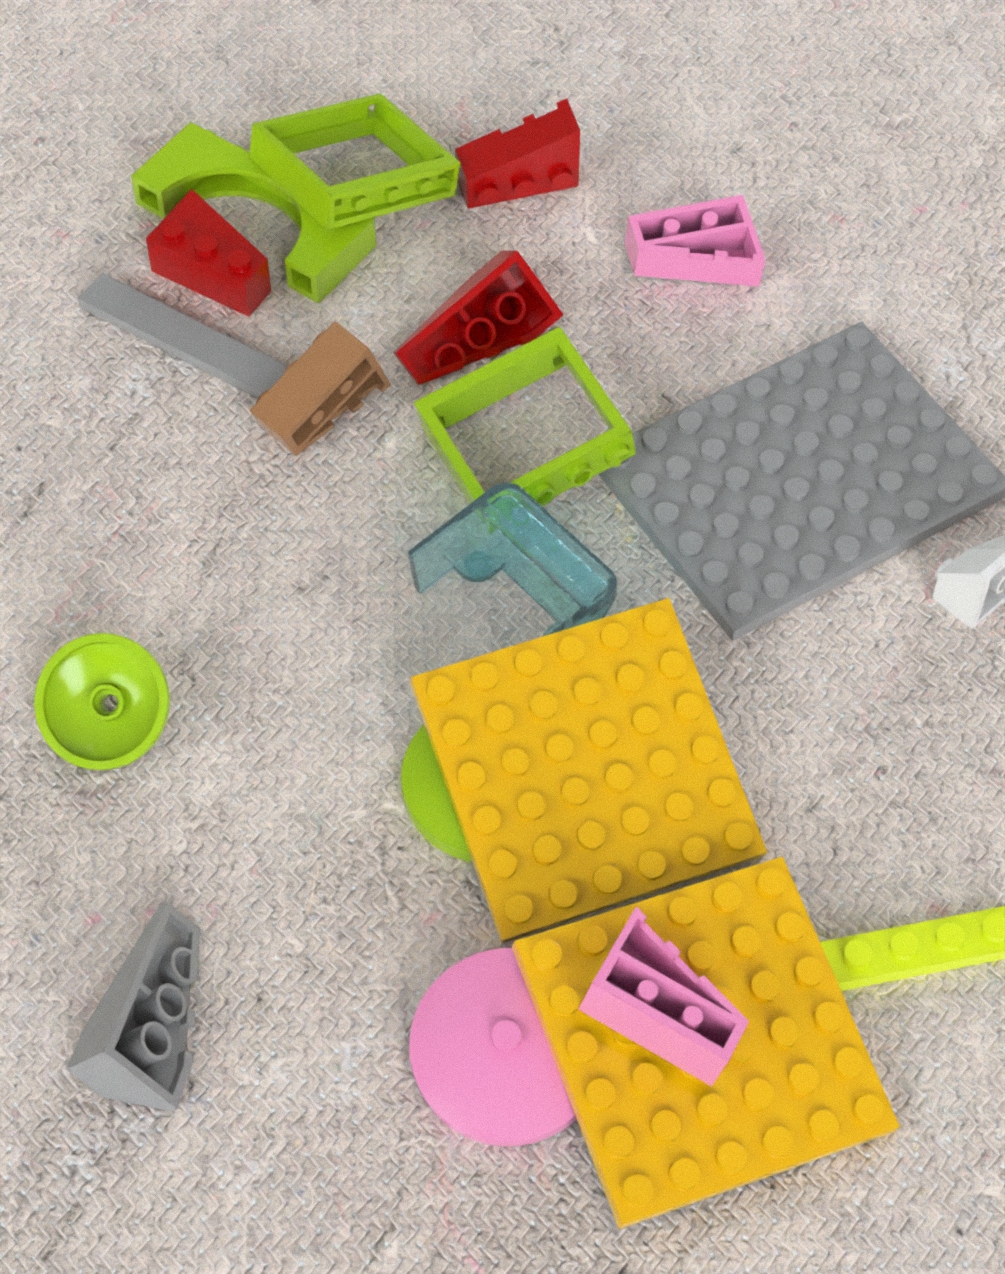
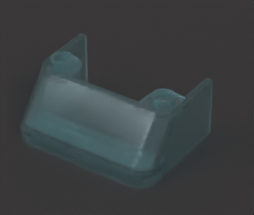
M500 483L493 486L408 551L414 586L420 594L452 569L471 582L487 581L503 570L556 620L544 632L543 636L604 618L617 596V581L613 571L523 488L514 483Z

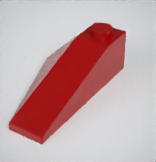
M500 251L461 285L393 353L416 384L421 385L462 369L473 362L490 358L514 346L531 342L564 314L518 251Z

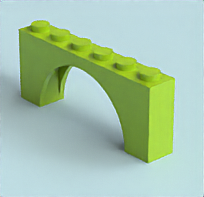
M192 122L185 126L131 175L136 204L163 219L191 189L203 200L222 196L248 197L269 203L283 211L293 220L300 231L296 245L285 258L287 286L317 303H320L376 247L374 218L326 230L249 158L250 153L243 147L234 145L217 136L211 130H205Z

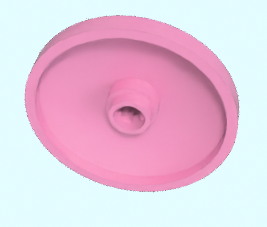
M499 948L476 953L459 961L443 972L429 987L420 1001L413 1018L409 1038V1054L413 1075L421 1095L433 1113L444 1124L464 1137L495 1146H521L539 1142L556 1135L576 1121V1115L513 949Z

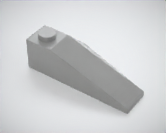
M167 900L158 906L82 1030L66 1070L103 1098L172 1111L177 1109L192 1069L193 1053L187 1051L188 1028L193 1027L195 1023V1011L189 1009L191 983L197 981L200 928Z

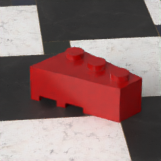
M567 98L556 103L558 107L556 110L538 118L531 114L522 118L523 125L503 134L500 129L495 130L455 149V158L460 162L457 182L468 209L579 186L581 130Z

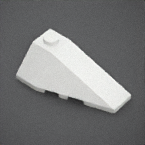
M1005 534L968 548L955 560L948 558L935 573L934 578L937 581L932 599L971 630L1005 602Z

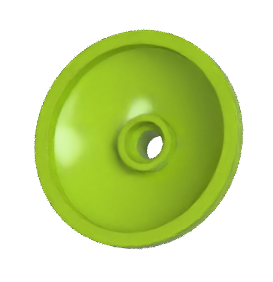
M89 634L65 644L46 663L39 676L35 690V716L43 738L52 750L64 760L85 769H117L140 759L158 741L169 715V687L160 664L142 645L116 634ZM114 695L117 699V706L113 711L109 712L105 708V700L109 696Z

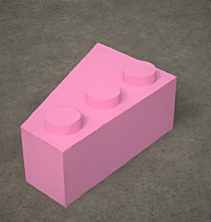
M743 195L628 216L624 244L634 276L759 287L765 257Z
M636 906L593 980L578 1010L712 1087L730 1060L749 1021L704 975L699 978L679 957L681 951L670 940L665 943L645 923L647 916Z

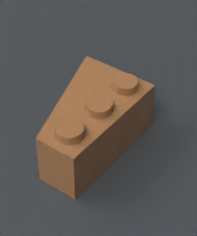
M334 321L327 330L322 331L316 336L313 344L298 360L293 361L286 368L284 375L269 390H266L258 397L256 404L249 411L262 429L293 455L297 456L334 428L333 419L347 409L355 413L363 407V402L361 401L363 397L375 388L383 392L391 386V383L369 347Z

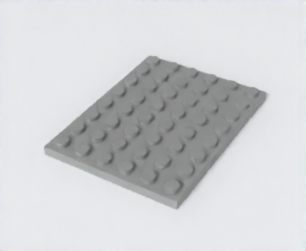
M862 321L632 433L636 454L620 462V466L611 467L598 474L732 641L1005 498V475Z

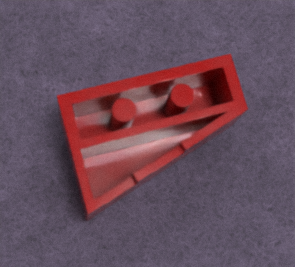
M193 189L184 196L146 237L152 272L248 317L271 292L268 258Z

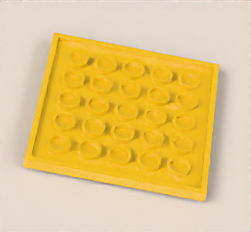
M670 598L410 678L412 691L501 943L763 857L767 853Z
M783 856L525 937L513 943L514 955L619 1229L891 1134L900 1128ZM636 906L647 916L645 923L665 943L670 940L681 951L679 957L699 978L704 975L749 1021L730 1060L712 1087L578 1010L593 980Z

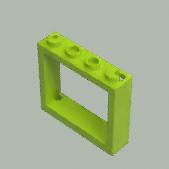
M381 93L253 123L249 158L326 230L455 196L460 162ZM369 105H374V111L369 109ZM374 134L408 166L328 186L294 153Z
M560 326L413 402L422 428L487 532L506 522L510 524L525 512L537 506L540 507L548 504L561 493L573 487L586 484L592 477L611 467L620 466V462L636 454L632 430ZM567 366L610 430L486 494L445 428Z

